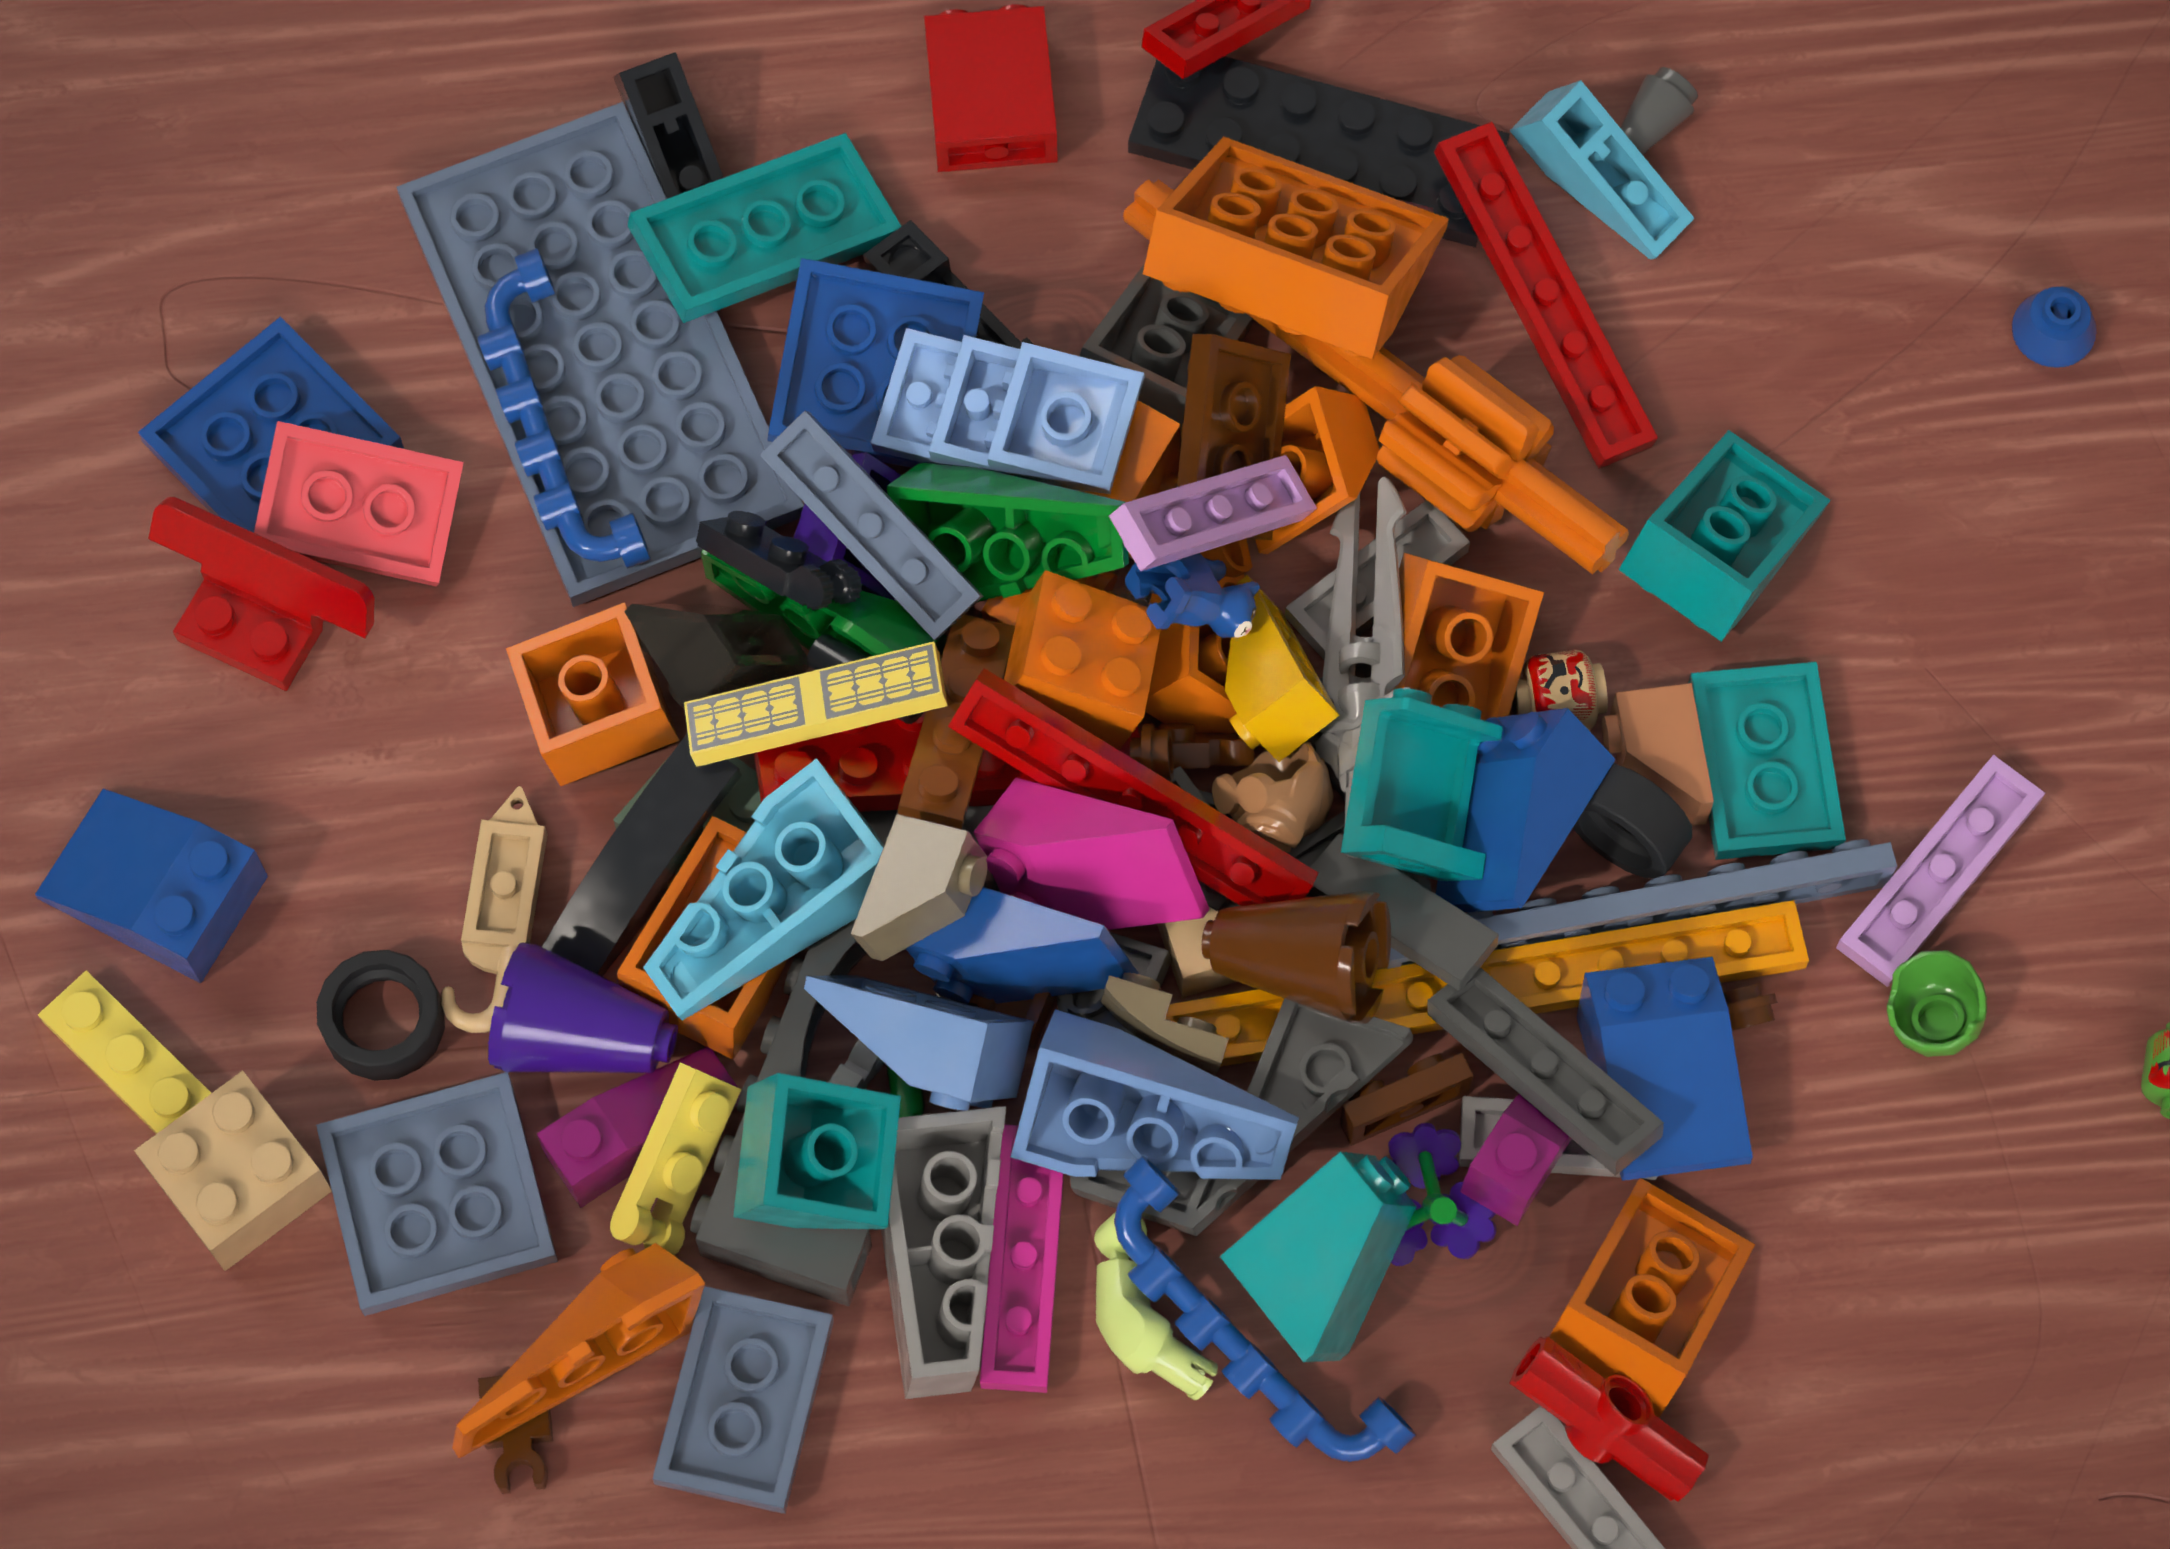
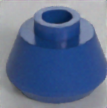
M2050 287L2029 296L2018 306L2012 320V334L2019 350L2033 362L2046 367H2067L2081 361L2090 352L2096 339V322L2087 301L2081 294L2067 287Z

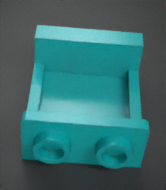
M1398 688L1393 690L1392 698L1365 700L1341 853L1438 881L1482 880L1486 854L1463 848L1478 746L1484 741L1501 740L1503 726L1481 720L1482 711L1474 707L1445 704L1442 708L1431 704V694L1414 689Z

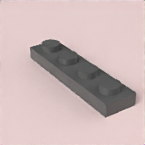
M1481 967L1461 991L1447 984L1428 999V1016L1615 1176L1663 1137L1664 1122Z

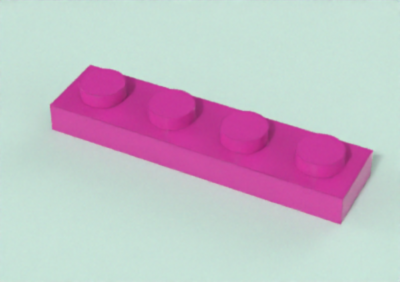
M1004 1125L1000 1153L999 1183L996 1192L993 1222V1242L990 1254L980 1387L982 1389L1047 1393L1064 1173L1011 1158L1019 1125Z

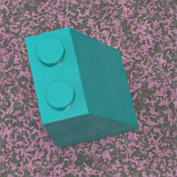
M1340 1151L1220 1256L1303 1362L1340 1361L1350 1352L1417 1207L1405 1193L1411 1187L1409 1180L1399 1167L1386 1156L1379 1161L1375 1155Z

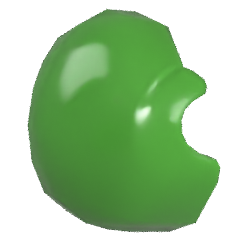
M1947 950L1921 951L1900 964L1893 972L1892 987L1886 1010L1889 1025L1894 1029L1895 1036L1904 1047L1925 1057L1947 1056L1959 1053L1978 1038L1986 1019L1987 998L1983 982L1970 961Z

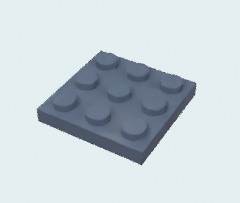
M508 1072L316 1125L360 1309L364 1316L558 1262L517 1100Z

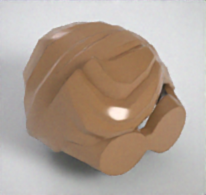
M1311 742L1303 743L1280 762L1268 751L1261 753L1247 768L1235 772L1231 776L1223 774L1217 777L1212 785L1213 801L1219 812L1230 814L1235 822L1286 853L1290 852L1291 847L1295 848L1303 837L1310 835L1324 824L1334 799L1328 767L1324 759L1320 758L1319 754L1316 753Z

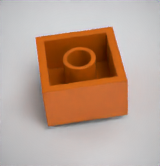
M1045 570L1019 608L1004 680L1120 750L1144 718L1161 629H1156L1146 612L1147 606Z
M625 602L506 648L541 756L560 786L679 741L644 637Z

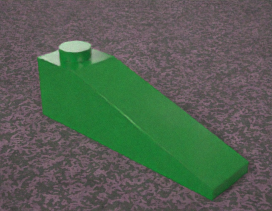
M929 463L917 464L887 485V494L983 595L978 602L1000 596L1007 598L1022 594L1025 590L1035 586L1045 570L1077 580L1124 568L1129 564L1128 551L1109 517L1122 504L1126 503L1124 501L977 467Z
M701 551L706 578L808 650H810L818 637L823 634H830L868 657L934 641L940 654V660L942 658L947 636L943 635L938 640H934L897 601L863 591L859 594L860 598H856V602L840 605V603H835V600H832V603L828 604L826 608L817 610L807 609L806 605L802 606L787 596L777 594L707 551Z

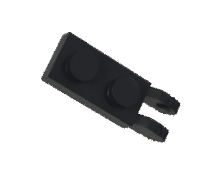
M732 511L728 514V517L700 521L696 538L698 547L777 594L787 596L802 606L806 605L807 609L817 610L826 608L828 604L832 603V600H835V603H840V605L856 602V598H860V592H863L861 590L863 585L860 580L861 576L858 575V570L855 571L853 566L849 567L848 563L841 559L828 562L808 551L809 546L805 542L793 537L782 536L765 526V520L754 513Z

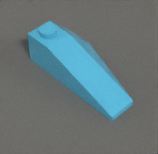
M817 758L764 798L751 816L755 820L737 847L733 852L729 849L726 851L716 865L719 872L696 903L688 904L643 967L681 1020L688 1018L857 918L885 844Z

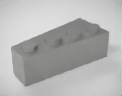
M1006 1106L899 1118L888 1228L881 1229L905 1399L971 1392L980 1368L988 1289L987 1280L993 1242V1222L996 1192L999 1183L1000 1153Z

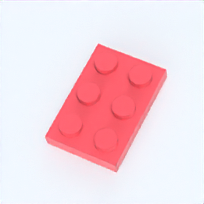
M277 421L254 533L315 561L437 587L440 581L464 462Z

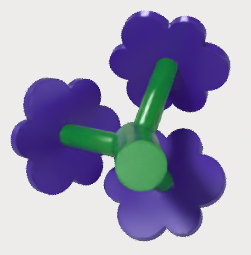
M1421 1123L1413 1129L1412 1133L1402 1132L1391 1138L1388 1149L1390 1156L1393 1158L1392 1161L1406 1177H1409L1413 1186L1426 1189L1427 1193L1422 1206L1416 1200L1411 1199L1417 1207L1391 1263L1396 1266L1409 1264L1414 1258L1415 1251L1425 1248L1427 1245V1235L1421 1227L1424 1221L1429 1219L1436 1224L1430 1233L1434 1244L1440 1247L1448 1246L1450 1253L1459 1259L1473 1257L1479 1250L1480 1242H1489L1495 1237L1497 1229L1491 1219L1496 1213L1461 1193L1460 1190L1463 1182L1454 1184L1450 1190V1195L1441 1194L1438 1182L1441 1174H1453L1459 1167L1456 1156L1461 1149L1459 1135L1450 1129L1436 1131L1434 1125Z

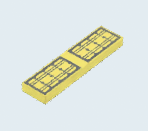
M934 641L684 702L690 755L696 767L948 706L940 654Z

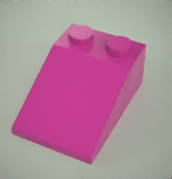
M1015 778L973 832L980 848L987 855V868L993 875L1001 893L1104 925L1107 930L1202 919L1210 910L1173 819Z

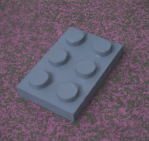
M704 1286L652 1478L654 1484L785 1514L834 1323L833 1315Z

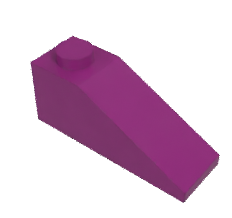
M708 1047L702 1048L655 1069L653 1073H646L594 1096L537 1133L545 1156L580 1208L631 1175L680 1063L738 1087L712 1049ZM739 1094V1096H738V1099H737V1101H736V1103H735L734 1108L738 1106V1101H739V1098H740V1094Z

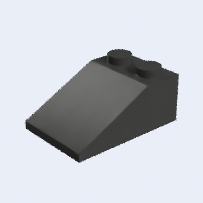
M1143 265L1083 345L1080 357L1144 372L1145 378L1138 400L1181 424V448V428L1184 422L1188 383L1187 369L1191 354L1192 334H1214L1243 342L1255 320L1246 313L1241 314L1228 311L1219 302L1195 293L1174 291L1166 287L1162 281L1144 275Z

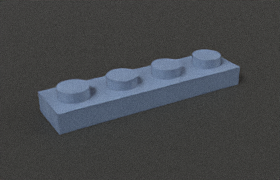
M805 410L759 454L934 640L942 637L983 597L979 590L809 411Z

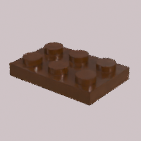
M1192 334L1176 487L1281 456L1291 354L1214 334ZM1273 530L1249 537L1248 539L1272 540Z

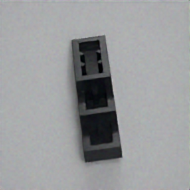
M687 733L610 837L572 895L542 947L603 977L660 903L669 888L667 882L688 857L704 830L703 824L742 776L740 769L729 760L696 767L690 755Z

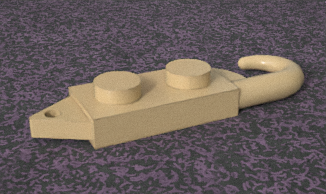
M520 786L514 790L490 820L481 819L461 937L463 952L469 962L484 972L497 974L492 1003L480 1013H467L457 1005L452 987L447 986L442 990L441 1006L446 1018L457 1028L470 1033H487L490 1031L494 1007H503L509 988L500 984L512 953L519 943L530 944L548 834L545 826L537 824L525 793ZM515 804H523L520 809H513Z

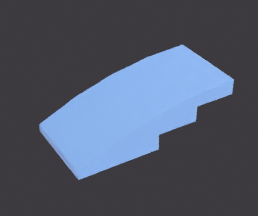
M906 328L872 437L871 446L873 451L922 463L977 467L1072 490L1110 494L1145 375L1144 372L1022 342L1021 348L1018 349L964 335L962 342Z

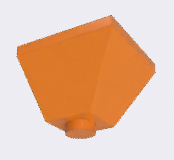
M1314 386L1286 405L1281 456L1287 455L1317 509L1302 521L1274 529L1272 540H1255L1259 553L1268 555L1357 499L1380 449L1367 406L1356 395Z

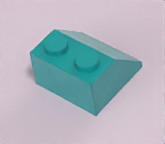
M782 1073L773 1074L748 1086L733 1217L791 1228H888L901 1096Z

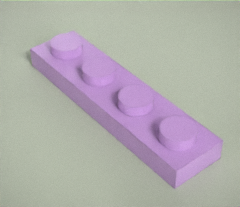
M1287 455L1126 502L1110 514L1109 517L1122 538L1126 550L1131 554L1141 572L1302 521L1315 511L1317 507Z
M1993 755L1841 937L1836 948L1886 987H1889L1896 968L1917 953L2039 805L2045 792Z

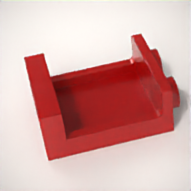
M1010 4L998 10L968 12L962 9H950L941 12L939 15L924 16L938 172L1057 163V129L1044 6L1028 7L1022 4Z

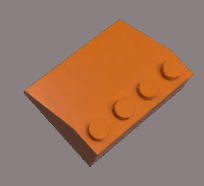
M1223 136L1156 210L1143 274L1162 281L1166 287L1174 291L1192 292L1219 302L1228 311L1241 314L1248 313L1273 322L1278 328L1294 335L1305 334L1332 344L1335 349L1343 354L1373 359L1394 332L1446 231L1449 218Z

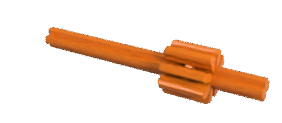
M1148 179L1134 192V202L1124 210V222L1150 241L1156 210L1174 190L1159 179L1155 183ZM1246 313L1387 419L1378 439L1383 444L1377 454V461L1380 466L1464 530L1473 532L1478 530L1480 526L1487 529L1502 518L1504 509H1506L1592 575L1597 570L1603 572L1614 561L1616 551L1627 541L1629 535L1627 528L1543 466L1552 447L1547 443L1554 433V426L1551 420L1465 356L1458 355L1451 360L1443 357L1428 368L1426 378H1424L1383 346L1373 359L1364 356H1349L1339 352L1332 344L1305 334L1294 335L1278 328L1273 322Z

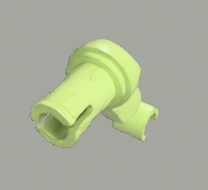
M1115 1212L1099 1226L1094 1236L1097 1248L1103 1255L1109 1258V1260L1097 1265L1096 1323L1112 1352L1133 1373L1139 1374L1152 1371L1185 1392L1192 1400H1197L1207 1392L1213 1383V1380L1204 1375L1207 1373L1212 1377L1215 1376L1218 1371V1365L1213 1360L1206 1359L1174 1338L1169 1321L1151 1307L1149 1298L1129 1278L1127 1274L1137 1264L1129 1260V1256L1117 1240L1114 1224ZM1141 1218L1142 1230L1147 1236V1227Z

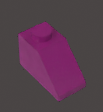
M1518 1094L1503 1112L1470 1164L1460 1192L1518 1226L1572 1138L1522 1095Z

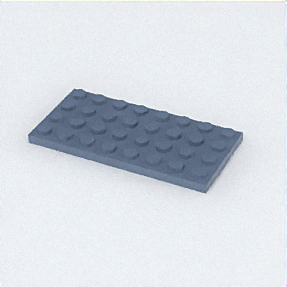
M623 102L396 187L407 217L573 607L701 558V551L703 549L698 547L696 542L700 521L728 517V514L732 511H746L762 517L765 520V526L775 529L800 519L804 507L801 498L759 455L772 443L767 441L769 427L717 311L683 323L627 226L630 212L663 201L666 197ZM536 248L539 249L556 294L532 303L528 293H522L512 301L509 308L510 317L522 344L527 365L542 400L549 427L559 448L565 472L580 507L587 531L593 536H608L613 534L609 521L630 513H634L651 560L628 569L622 557L604 562L584 559L569 549L561 536L559 527L548 531L545 529L533 497L546 491L540 473L530 477L526 475L514 443L527 438L522 422L518 420L511 424L508 423L496 393L497 388L508 385L502 367L490 371L478 342L477 336L489 332L486 323L485 303L490 289L501 277L518 269L515 256Z

